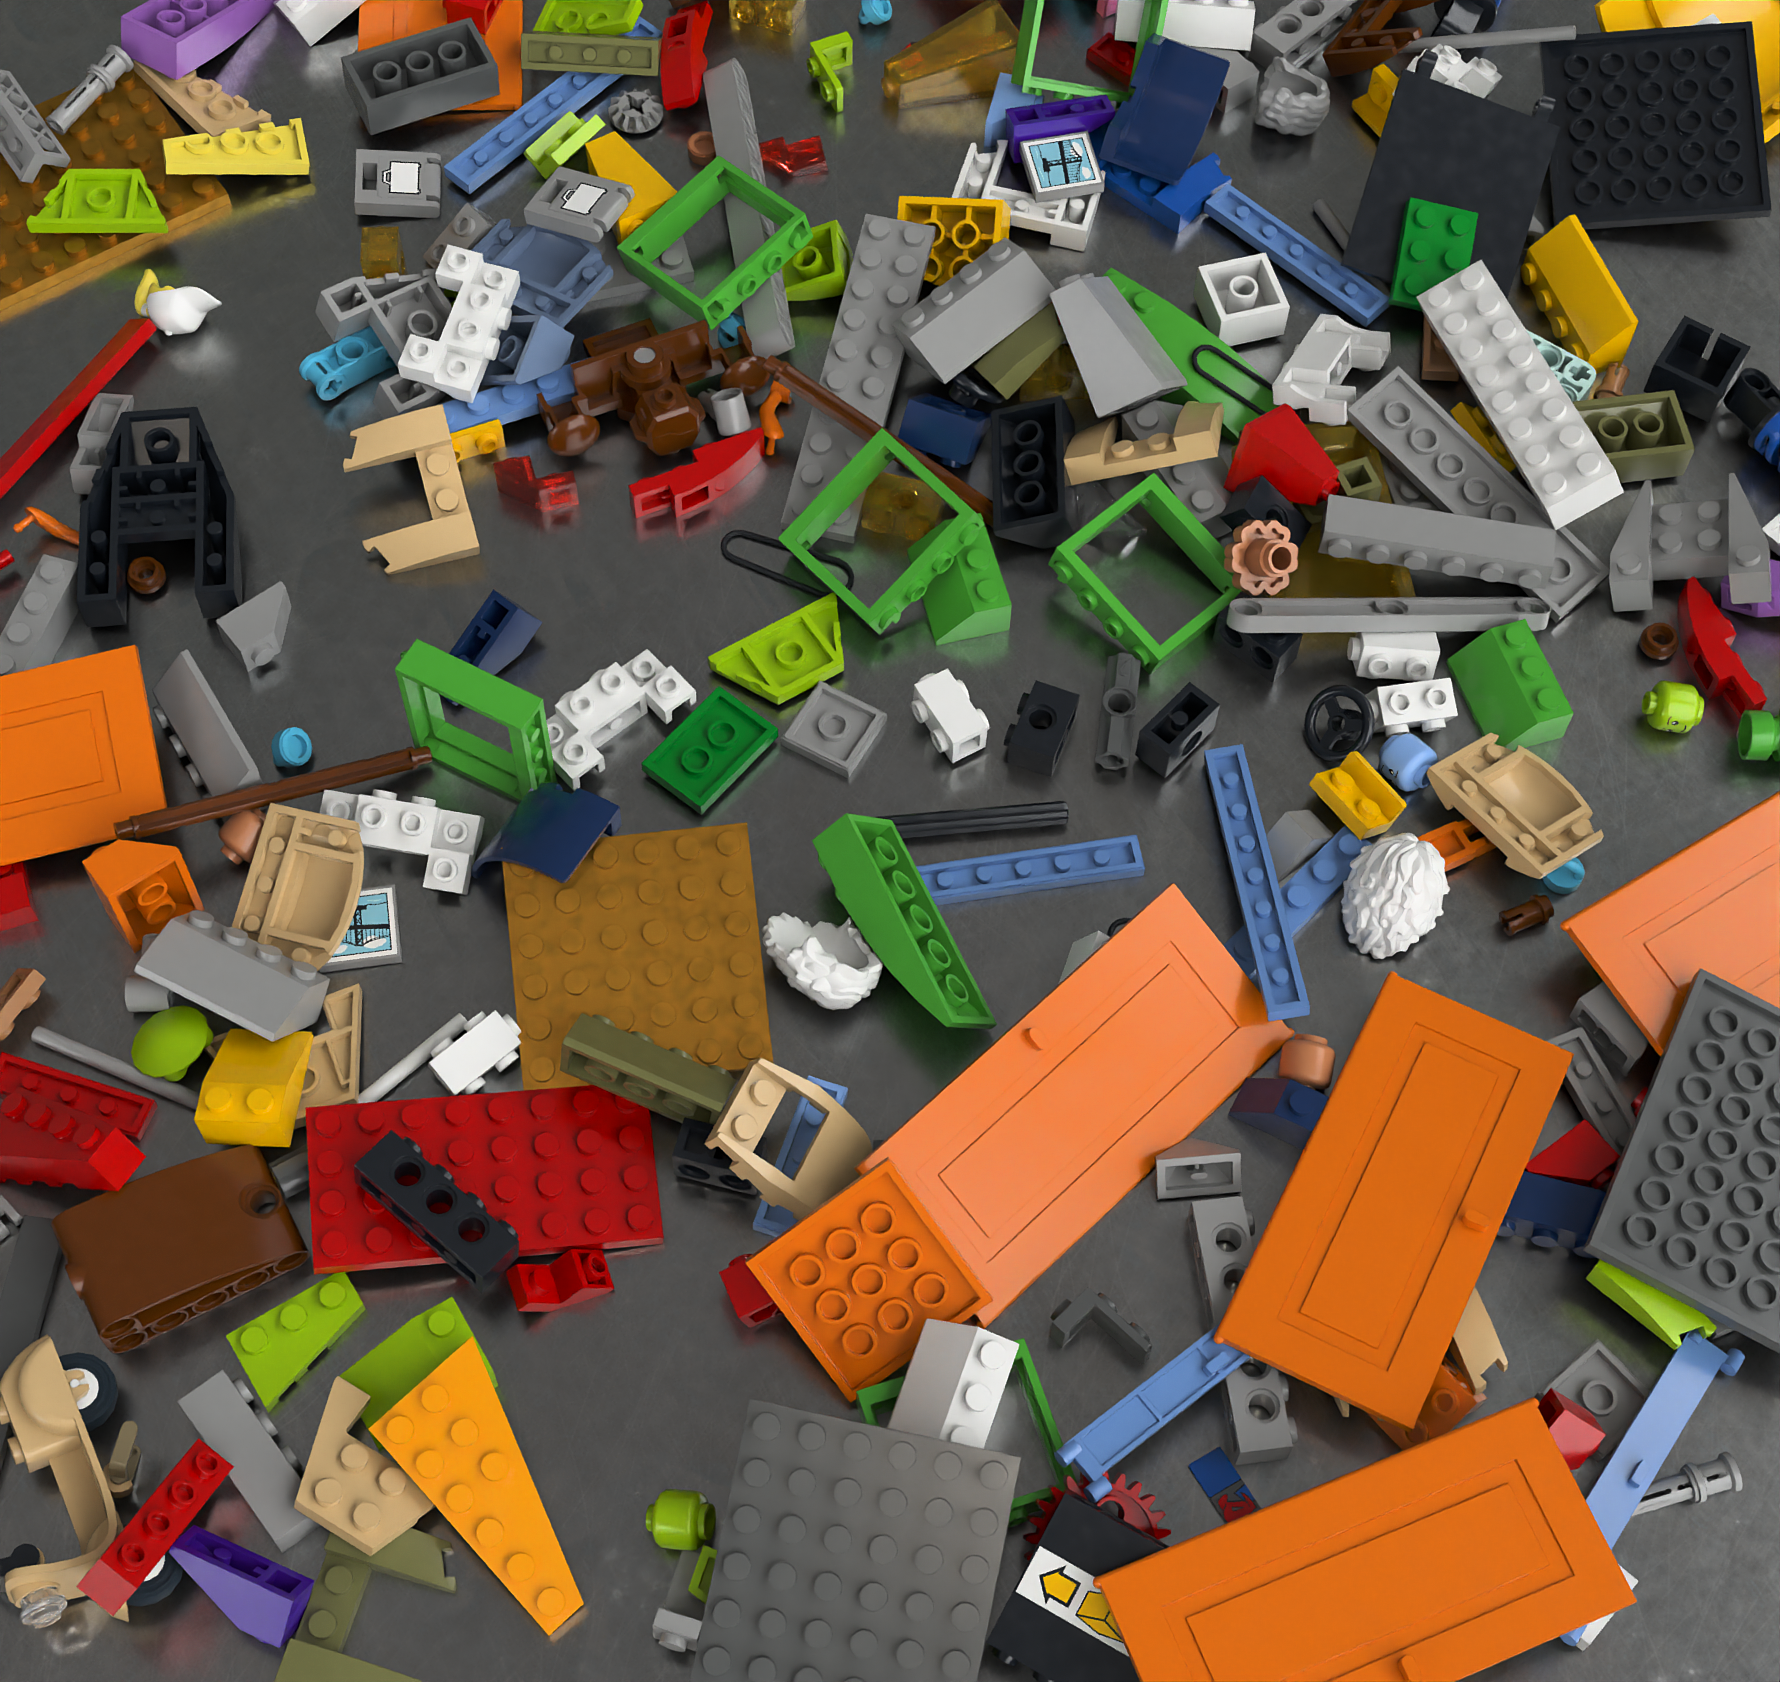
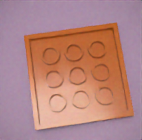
M889 1156L746 1259V1265L850 1403L856 1400V1391L877 1385L912 1359L927 1318L961 1324L993 1301V1296Z

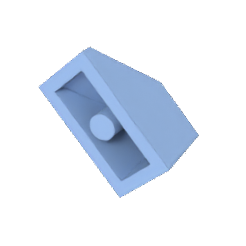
M1000 72L986 119L984 147L991 148L997 145V140H1006L1005 109L1044 103L1045 95L1038 96L1022 93V85L1011 83L1012 74Z

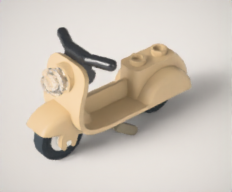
M48 1334L31 1343L16 1356L0 1381V1424L4 1425L10 1422L14 1437L7 1439L14 1462L16 1465L25 1462L28 1473L49 1465L51 1466L81 1549V1556L46 1564L43 1552L32 1544H22L14 1549L11 1556L0 1559V1594L6 1592L9 1601L14 1603L16 1607L22 1608L19 1615L21 1622L25 1625L33 1624L34 1628L47 1627L57 1622L62 1617L61 1612L67 1607V1600L86 1596L76 1586L126 1526H123L112 1497L123 1498L133 1491L132 1482L141 1457L140 1448L134 1445L138 1426L134 1421H126L121 1426L111 1460L102 1471L88 1432L104 1424L114 1411L118 1397L116 1377L107 1363L94 1355L77 1352L58 1357L53 1341ZM170 1548L138 1589L112 1617L129 1622L128 1605L141 1607L155 1604L171 1594L181 1580L183 1568L169 1553Z

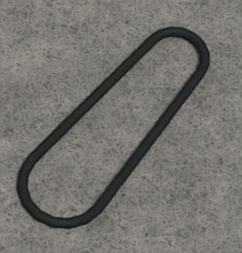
M733 530L722 538L721 550L727 558L817 596L824 597L830 594L729 553L726 547L727 541L737 535L747 536L787 548L781 541L745 530ZM810 549L807 550L814 557L843 566L849 577L845 587L848 590L852 587L854 574L847 562L837 557Z

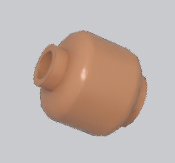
M259 808L232 814L219 829L218 836L225 844L220 851L238 866L243 860L249 864L252 863L266 814Z
M1295 1034L1294 1039L1286 1041L1281 1051L1278 1068L1279 1079H1291L1315 1091L1329 1088L1332 1082L1336 1054L1331 1047L1327 1046L1328 1040L1315 1035Z

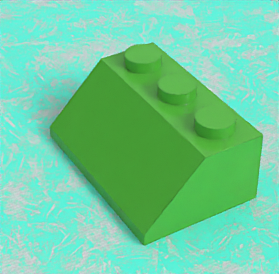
M978 513L977 515L983 521L981 513ZM955 518L944 520L907 549L910 565ZM985 525L973 536L975 541L968 546H964L954 556V561L949 569L942 574H937L928 584L925 594L921 597L936 646L1008 631L1010 628L1012 604Z
M1526 619L1490 628L1447 659L1446 664L1482 737L1489 733L1499 735L1494 744L1515 751L1518 745L1527 748L1564 736L1574 712Z

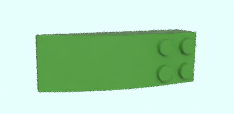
M1111 267L1102 277L1108 276L1187 381V386L1166 394L1161 398L1169 403L1183 406L1187 401L1222 403L1224 415L1221 435L1238 445L1245 424L1261 415L1201 376L1192 365L1193 352L1201 345H1212L1264 380L1266 379L1199 322L1170 302ZM1203 350L1198 354L1197 362L1201 369L1266 413L1280 406L1273 404V392L1216 353L1210 350Z
M846 813L815 837L812 842L818 852V861L828 872L835 886L837 899L845 906L873 951L906 990L946 1027L992 1029L997 1023L893 821Z

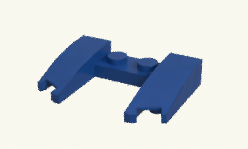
M1112 120L1089 133L1100 171L1106 172L1104 186L1176 234H1179L1204 210L1205 202L1227 183L1231 185L1232 178L1223 175L1218 167L1220 159L1214 152L1188 168L1178 185H1171L1099 158L1108 125Z

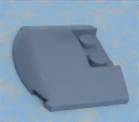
M501 219L471 251L482 253L485 263L519 271L520 286L511 306L513 314L518 316L542 314L564 328L614 275L610 264L606 266L602 260L601 252L587 240L530 224L522 227H510V219Z

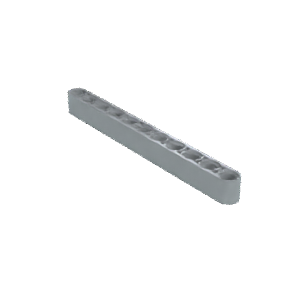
M731 58L703 73L716 157L718 155L767 187L748 81L738 60ZM729 192L724 197V204L736 269L774 235L775 230L773 221ZM780 269L768 278L753 295L741 303L746 333L752 342V351L755 356H761L765 359H768L770 355L776 357L795 347L782 269Z

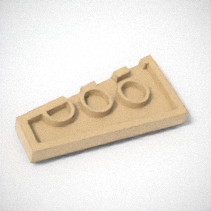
M133 60L134 71L198 134L208 133L210 136L216 137L225 133L226 129L238 127L241 132L259 130V124L271 122V114L262 109L258 112L249 108V101L239 95L235 97L229 96L222 91V85L214 80L197 77L195 69L180 79L175 80Z

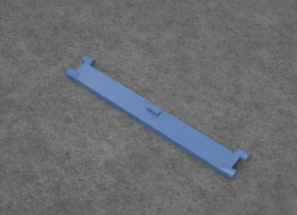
M1219 1324L1054 1452L1056 1460L1062 1467H1067L1070 1463L1074 1462L1087 1478L1090 1484L1083 1491L1087 1499L1093 1504L1112 1490L1111 1483L1103 1476L1106 1471L1251 1358V1356L1224 1343L1216 1344L1214 1342L1213 1336Z
M1698 1329L1684 1334L1681 1339L1682 1345L1673 1352L1585 1497L1611 1550L1719 1368L1726 1375H1736L1745 1359V1355L1740 1350L1731 1348L1726 1354L1707 1339H1703ZM1587 1625L1560 1636L1561 1640L1570 1646H1576Z

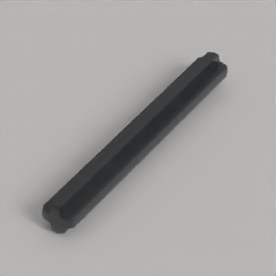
M1055 801L877 816L875 818L892 820L901 838L1062 825L1068 823L1069 811L1066 802Z

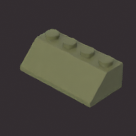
M1674 390L1572 402L1616 470L1620 483L1684 475L1695 447Z
M582 1013L565 1036L561 1048L560 1071L680 1123H683L684 1117L715 1125L736 1087L737 1080L731 1078V1074L724 1068L716 1065H708L706 1067L692 1061L693 1058L688 1053L677 1048L666 1050L654 1044V1041L649 1036L643 1033L632 1031L629 1034L615 1027L614 1022L601 1015L595 1014L590 1017Z

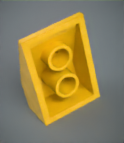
M230 1028L202 1082L194 1121L207 1144H250L253 1146L269 1147L291 1146L314 1037L312 1032L296 1031L272 1042L248 1029Z

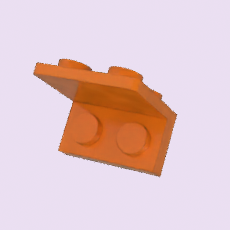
M1444 1356L1411 1433L1387 1421H1378L1376 1416L1368 1412L1366 1413L1402 1450H1406L1451 1431L1467 1414L1476 1411L1488 1398L1483 1393L1474 1395L1463 1373Z

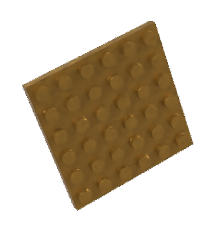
M747 822L600 837L566 883H560L530 868L502 861L517 1025L522 1031L518 1038L522 1042L519 1049L523 1091L593 1085L560 1071L562 1042L582 1013L590 1017L595 1014L604 1016L614 1022L616 1028L629 1034L632 1031L643 1033L649 1036L655 1045L666 1050L670 1048L680 1049L688 1053L693 1058L692 1061L706 1067L708 1065H716L728 1072L745 1071L749 1062L758 1058H763L773 1063Z

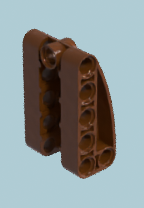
M250 1144L192 1159L124 1184L119 1191H107L63 1211L51 1222V1227L67 1262L65 1269L77 1295L84 1301L100 1339L112 1353H123L132 1350L299 1267L310 1256L309 1250L260 1148ZM268 1202L275 1203L274 1208L270 1212L265 1214L257 1213L263 1204Z

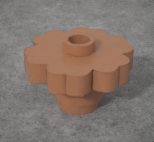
M1247 520L1243 525L1235 528L1233 531L1234 542L1227 544L1224 549L1226 557L1224 567L1228 572L1234 573L1232 577L1233 586L1252 596L1260 594L1273 596L1289 585L1288 573L1295 571L1298 567V547L1289 542L1290 530L1282 526L1277 520Z

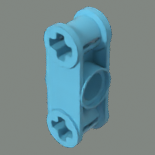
M369 326L340 339L319 352L308 355L299 366V374L304 380L310 381L316 387V393L322 400H332L344 391L364 383L384 370L395 367L396 364L391 357H388L389 354L372 327Z

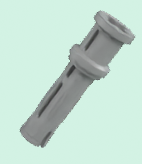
M112 44L109 45L105 51L106 55L97 64H91L87 68V77L46 117V122L53 131L64 135L67 129L103 92L112 91L115 88L116 80L124 72H130L134 68L133 61L120 47Z
M1723 1452L1718 1455L1716 1460L1699 1465L1690 1462L1684 1464L1678 1474L1652 1481L1644 1496L1659 1491H1664V1494L1641 1501L1631 1517L1688 1499L1693 1503H1703L1707 1500V1496L1730 1490L1733 1493L1741 1491L1743 1483L1736 1461L1729 1452ZM1715 1474L1718 1475V1478L1707 1481V1477ZM1682 1485L1683 1489L1679 1490L1678 1486Z

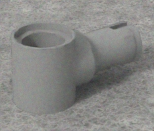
M728 388L718 392L713 389H707V392L702 391L698 395L697 399H699L704 411L709 413L711 418L716 421L721 435L739 434L751 427L745 399L740 388Z
M152 933L143 936L141 957L159 934ZM135 972V975L127 976L125 1001L127 1010L130 1013L170 1009V1007H174L175 992Z

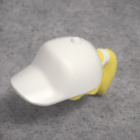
M151 269L145 270L135 294V309L137 313L142 317L150 318L154 325L168 336L194 332L201 325L207 312L222 305L221 301L197 287L187 286L175 289L171 286H165L160 288L158 279Z

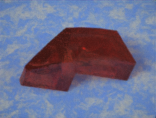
M820 135L786 145L783 136L759 143L762 158L794 177L829 170Z

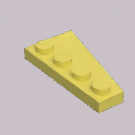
M301 118L289 119V125L275 127L273 122L259 124V130L241 132L239 127L226 129L225 133L216 137H212L208 133L163 139L162 151L166 174L309 175L310 163Z

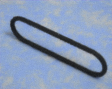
M1201 345L1194 350L1192 365L1201 376L1262 416L1266 413L1201 369L1197 362V356L1203 350H1210L1273 392L1272 384L1212 345ZM1294 409L1295 413L1300 418V409Z

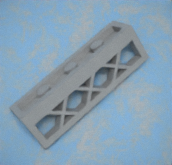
M0 69V152L21 182L33 183L43 164L67 168L71 159L11 72Z

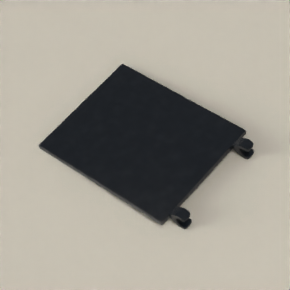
M1426 50L1423 56L1418 59L1415 72L1407 69L1401 71L1341 266L1392 284L1406 201L1412 197L1478 213L1470 265L1482 260L1500 290L1508 299L1560 129L1559 126L1547 122L1556 100L1552 96L1543 94L1541 99L1535 102L1532 116L1433 80L1430 77L1436 65L1438 54Z

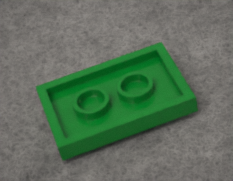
M1412 197L1406 201L1388 304L1422 311L1416 298L1417 296L1470 266L1478 213Z
M718 686L641 763L642 771L702 815L778 738V728Z

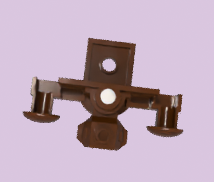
M648 318L584 339L583 347L588 359L570 364L575 396L571 397V401L551 407L547 404L542 392L536 394L539 413L548 432L550 431L547 438L548 447L553 453L560 456H575L585 452L594 445L600 434L599 422L593 416L615 410L620 419L629 421L636 440L644 441L648 448L656 455L675 454L681 449L693 445L700 432V424L706 417L699 399L688 395L686 385L723 373L720 379L721 390L740 388L745 398L757 393L767 384L771 374L762 369L767 359L754 355L752 342L742 325L737 327V345L725 349L720 347L713 350L709 343L708 324L705 320L659 335L651 319Z

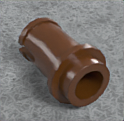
M1537 894L1531 895L1529 901L1499 912L1501 925L1505 923L1509 925L1504 928V931L1509 936L1537 923L1545 925L1549 922V918L1554 916V909L1549 898L1546 895L1538 896Z

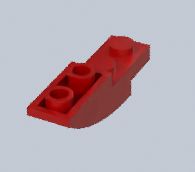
M708 1L679 9L676 15L665 20L661 42L660 68L663 104L667 111L678 107L687 108L698 101L703 83V73L708 65V60L702 51L713 14Z
M762 427L744 431L715 443H706L700 448L692 450V464L677 466L666 473L642 478L636 483L628 485L630 507L635 518L670 506L677 518L714 501L742 481L765 455L764 431Z
M1695 576L1688 578L1678 598L1677 618L1682 647L1698 684L1709 700L1722 695L1739 719H1741L1742 713L1745 710H1762L1767 701L1762 686L1753 680L1743 666L1740 656L1730 648L1737 635L1731 621L1723 616L1714 604L1709 591L1700 585Z

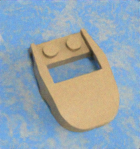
M763 1058L749 1062L705 1142V1145L710 1150L719 1146L733 1160L729 1168L741 1180L748 1179L762 1192L760 1195L761 1199L772 1207L780 1205L793 1212V1218L798 1221L858 1179L860 1175L854 1168L873 1152L870 1139L865 1130L819 1085ZM786 1091L796 1092L810 1101L809 1104L822 1114L826 1113L792 1179L753 1153Z

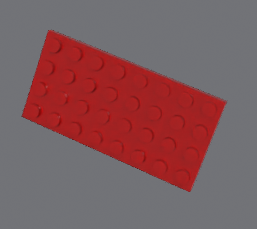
M595 1085L305 1107L314 1275L447 1263L355 1182L354 1165L391 1130L402 1139L404 1137L412 1139L422 1150V1157L431 1165L439 1164L452 1175L455 1181L454 1184L465 1194L469 1191L479 1197L486 1206V1212L497 1222L502 1219L509 1223L518 1234V1257L566 1253L570 1249L600 1250L663 1244L664 1236L650 1111L646 1107ZM411 1175L403 1176L397 1180L403 1186H411L419 1181ZM435 1203L429 1207V1210L436 1214H443L450 1210V1206L445 1203ZM469 1230L460 1237L465 1241L475 1242L483 1236L477 1231Z

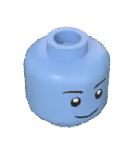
M1411 733L1394 735L1382 745L1379 751V769L1381 773L1399 789L1406 792L1415 791L1418 788H1425L1431 784L1426 772L1429 767L1438 762L1437 754L1417 736Z

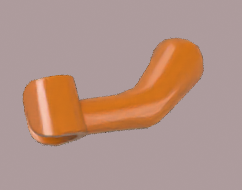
M773 380L768 397L759 407L761 427L764 431V436L768 437L765 449L767 455L774 454L775 440L784 437L783 429L775 415V409L780 402L790 404L792 401L790 397L791 391Z
M32 506L25 508L28 516L13 527L16 533H20L30 523L34 522L53 536L79 546V531L64 525L46 512Z

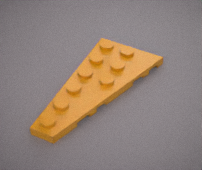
M472 1336L369 1428V1431L550 1636L584 1602Z

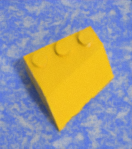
M899 196L898 220L936 227L935 238L924 276L925 281L941 286L959 273L965 265L972 263L988 251L989 247L994 243L1001 241L1004 237L1009 239L1011 208L1004 200Z

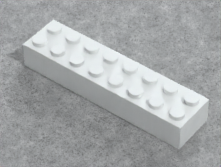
M1482 260L1477 261L1416 297L1427 322L1555 530L1624 493L1613 465Z

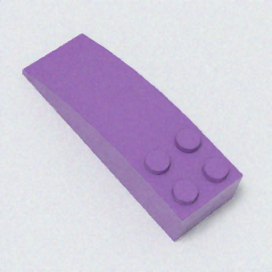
M149 0L121 16V49L130 58L163 73L169 78L178 80L216 57L242 38L275 7L273 2L276 0Z

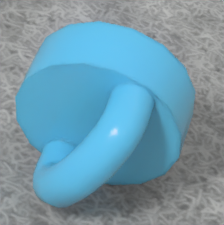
M861 0L862 8L858 15V20L861 24L871 22L874 25H881L890 20L892 7L889 0Z
M731 312L728 318L719 323L718 341L723 348L737 345V327L742 325L746 331L744 318ZM726 333L735 338V340L730 342L727 339Z
M297 727L277 732L272 739L271 745L273 763L278 767L291 768L308 762L312 753V744L307 733Z
M1575 857L1544 876L1543 882L1555 893L1570 894L1578 889L1584 878L1585 870L1583 864Z

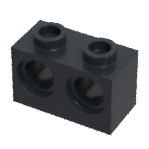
M1241 591L1233 600L1251 597ZM1229 603L1218 615L1213 640L1268 680L1274 682L1297 658L1303 633H1243L1230 628L1226 622Z
M684 1117L672 1154L674 1175L756 1195L758 1189L748 1179L741 1180L729 1168L733 1160L719 1146L710 1150L705 1145L714 1124ZM761 1136L753 1153L765 1161L768 1158L767 1138Z

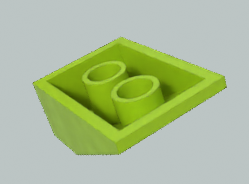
M453 1297L412 1318L340 1375L342 1379L371 1396L368 1407L361 1415L368 1431L376 1421L472 1336L494 1388L498 1387L494 1371ZM369 1431L379 1452L385 1450L383 1445Z

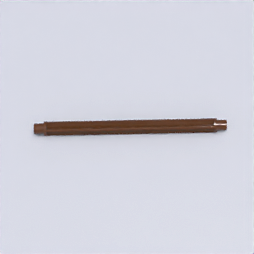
M770 355L765 361L762 369L774 376L773 380L782 384L867 443L883 428L977 514L981 513L983 521L993 528L992 500L815 382L787 361L782 362L773 355ZM896 457L893 459L895 462H897L898 464H900L901 466H903L904 468H906L907 470H909V469H908L900 460H898Z
M411 746L373 758L281 779L273 783H265L172 808L169 807L136 816H129V820L113 823L117 840L132 837L137 840L141 839V837L173 830L177 827L268 806L270 803L276 804L324 792V789L332 790L407 770L418 769L419 765L431 763L432 755L428 746L415 749Z

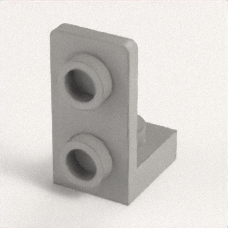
M466 203L424 253L423 258L433 269L438 268L447 245L472 250L497 223L486 213Z

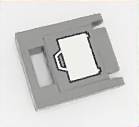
M356 149L355 215L437 218L440 216L441 156L439 154ZM363 175L367 180H377L376 190L363 189Z
M559 166L523 211L526 224L592 242H599L603 237V231L608 232L626 210L628 203L635 197V193L628 184Z

